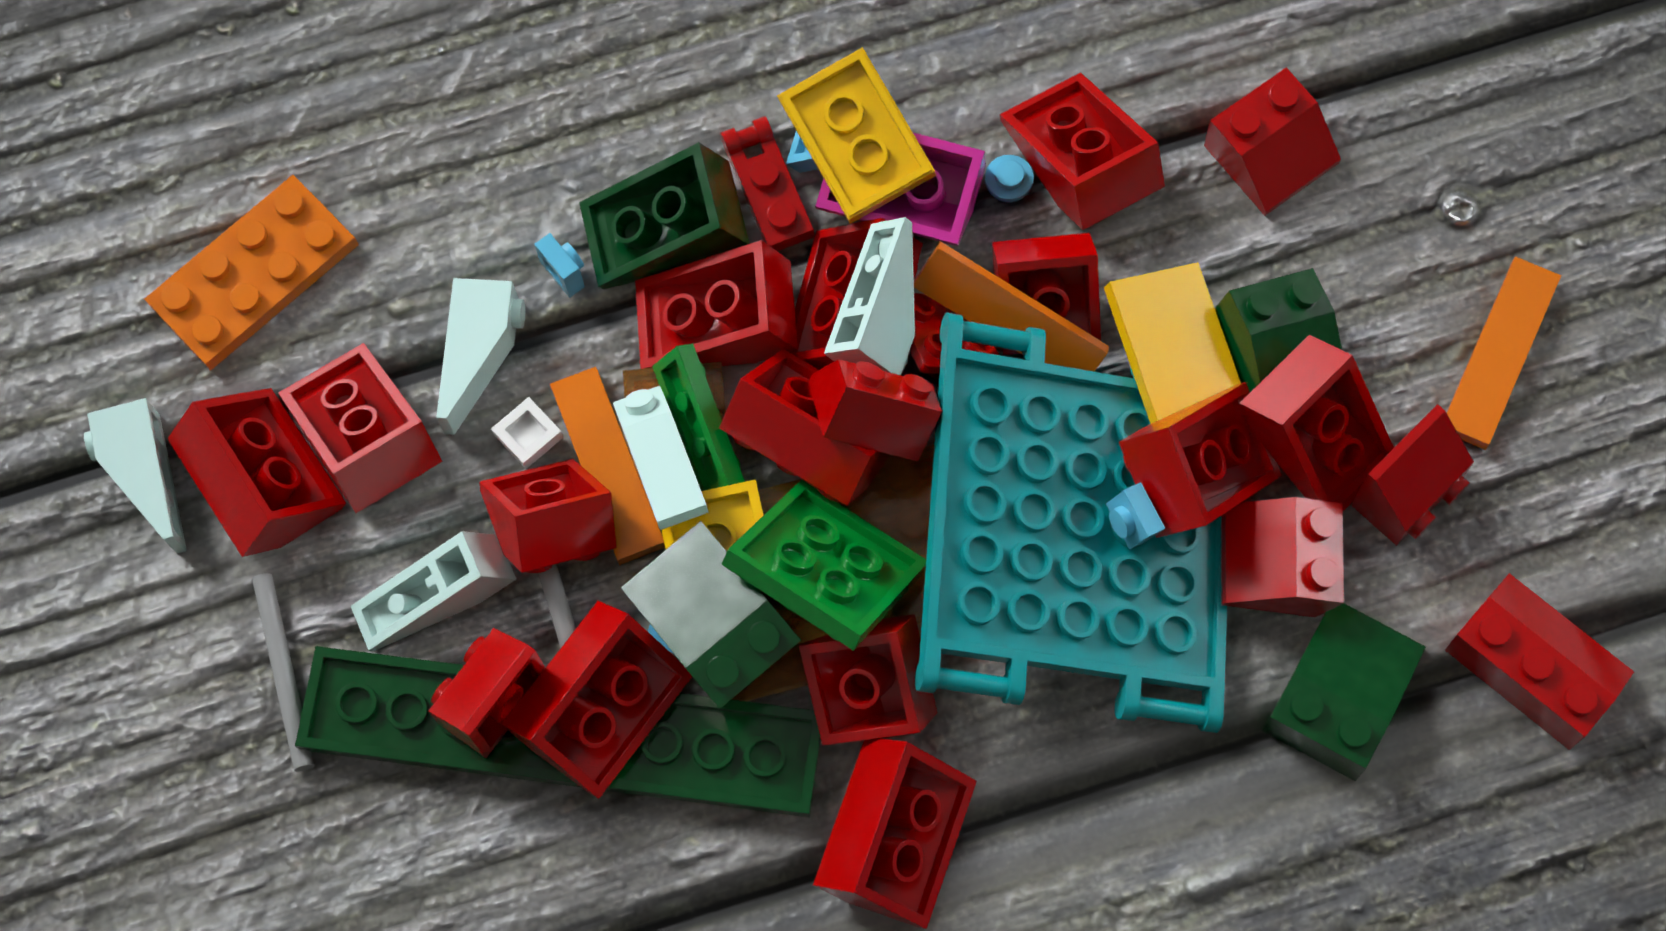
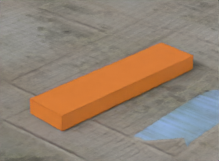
M941 241L914 279V288L954 313L962 315L969 322L1025 331L1028 327L1044 329L1046 333L1045 363L1094 372L1108 354L1109 346Z
M1516 256L1512 260L1446 412L1463 441L1483 450H1486L1489 446L1562 275Z
M596 366L550 383L580 465L611 492L617 548L613 550L619 565L665 548L663 536Z

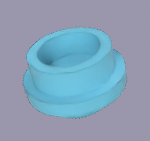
M1003 155L997 157L987 167L985 173L986 187L989 193L1000 201H1018L1024 198L1033 186V170L1029 163L1019 156Z

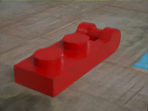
M766 116L752 120V126L737 132L735 128L720 132L725 151L764 242L776 251L814 238V229L777 146ZM759 144L762 154L747 159L743 150Z

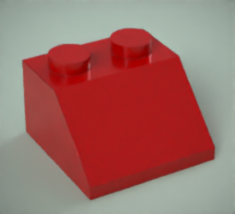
M1287 67L1211 119L1204 147L1264 216L1317 180L1341 161L1318 102Z
M1090 233L992 242L994 275L1101 341L1098 254ZM1002 348L1003 355L1021 354L1016 350Z
M838 359L814 372L809 380L823 438L914 461H919L942 413L933 384L918 375L906 374L901 376L882 371L878 366L869 362L860 361L852 363Z
M1437 404L1368 473L1351 504L1353 508L1396 546L1408 534L1416 540L1436 519V516L1431 513L1435 506L1442 499L1448 505L1452 504L1470 484L1464 477L1474 461L1448 414L1441 406Z
M574 459L479 481L480 492L503 555L521 573H542L551 569L554 564L569 560H591L599 556L600 552L617 548L611 492Z
M1288 497L1241 502L1221 515L1222 606L1315 618L1343 604L1342 503Z
M915 614L882 619L854 651L841 642L832 639L828 634L799 645L822 746L920 733L938 713L934 694L916 691L915 674L919 663L921 642Z
M495 628L491 630L486 638L480 636L471 644L463 659L466 664L454 679L449 677L438 686L431 698L433 706L428 711L438 724L484 758L488 757L508 731L501 724L545 669L535 649Z

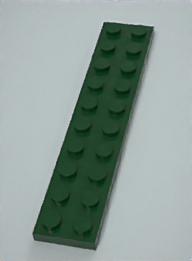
M315 646L295 743L296 748L316 753L580 787L535 754L509 730L488 757L484 758L435 721L428 712L433 706L431 698L435 690L445 679L449 677L454 679L464 665ZM679 693L605 791L810 818L821 744L815 712L809 709L730 700L719 709L708 696Z

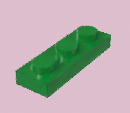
M693 343L676 346L652 367L672 413L701 491L745 482L740 470V462L734 454L728 435L719 429L723 417L716 406L706 379L705 369L699 361Z

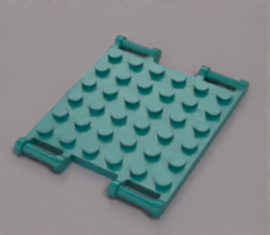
M945 313L940 326L942 346L938 401L942 413L936 423L920 656L915 674L916 691L934 693L936 689L1000 697L1002 703L1020 705L1026 690L1027 666L1119 679V691L1116 695L1114 706L1115 717L1119 720L1135 721L1137 717L1198 725L1200 731L1219 732L1224 717L1227 606H1222L1221 516L1206 526L1159 538L1154 536L1147 542L1132 549H1129L1125 540L1116 534L1109 519L1110 511L1106 503L1123 490L1135 485L1131 473L1125 466L1119 441L1150 424L1134 375L1133 378L1047 364L1045 363L1046 333L1044 329L1028 327L1025 331L964 321L962 315ZM962 341L1021 351L1024 360L962 349ZM941 654L1005 663V675L1002 677L940 668ZM1141 683L1202 691V702L1198 705L1142 697Z

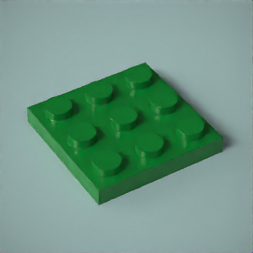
M800 480L727 550L721 565L784 605L788 610L827 633L832 639L841 642L854 651L923 575L926 569V559L841 504L824 497L819 490L805 481Z

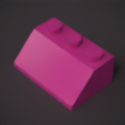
M913 132L933 166L936 176L859 220L867 221L884 218L888 221L906 217L912 222L913 235L958 246L973 213L985 172V151ZM823 179L815 205L816 209L845 216Z

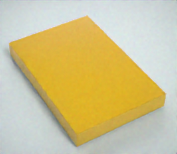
M863 47L777 95L780 104L850 224L936 176L933 166Z
M1198 262L1110 281L1104 287L1150 424L1241 383Z

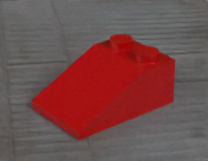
M1081 72L1000 114L1002 124L1057 206L1082 230L1165 187L1158 142Z
M762 240L635 281L640 370L645 373L654 372L652 366L676 346L693 343L699 361L704 368L757 363L769 359L782 349L790 353L798 350L791 261Z
M1311 335L1304 339L1240 402L1256 437L1302 495L1308 499L1342 503L1343 511L1355 499L1368 473L1394 448L1353 355Z
M364 343L278 392L355 513L376 503L384 496L443 462L421 419Z
M1246 382L1232 386L1151 423L1119 441L1125 466L1131 473L1135 485L1140 482L1142 483L1165 527L1163 531L1155 535L1156 538L1206 526L1282 476L1277 462L1256 437L1240 405V402L1250 393Z

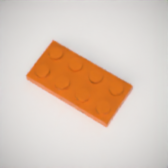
M291 175L144 298V300L211 371L359 244L356 238L294 175Z

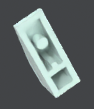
M906 217L871 224L824 352L833 361L841 359L852 363L860 361L869 362L878 366L882 371L901 375L907 364L908 353L915 336L912 222Z
M453 278L436 416L445 434L455 435L513 348L516 328L522 329L524 327L525 300L518 298L512 281Z
M661 387L637 390L627 395L626 398L613 402L629 451L659 529L662 530L709 513Z
M146 398L87 413L90 431L84 433V442L90 459L99 462L176 553L187 551L160 414Z
M461 531L351 605V609L368 650L376 651L480 604L515 581L516 576L509 560L503 555L496 535Z

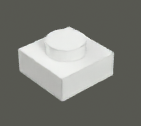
M530 397L525 399L491 428L494 436L525 469L529 468L564 438L561 430Z

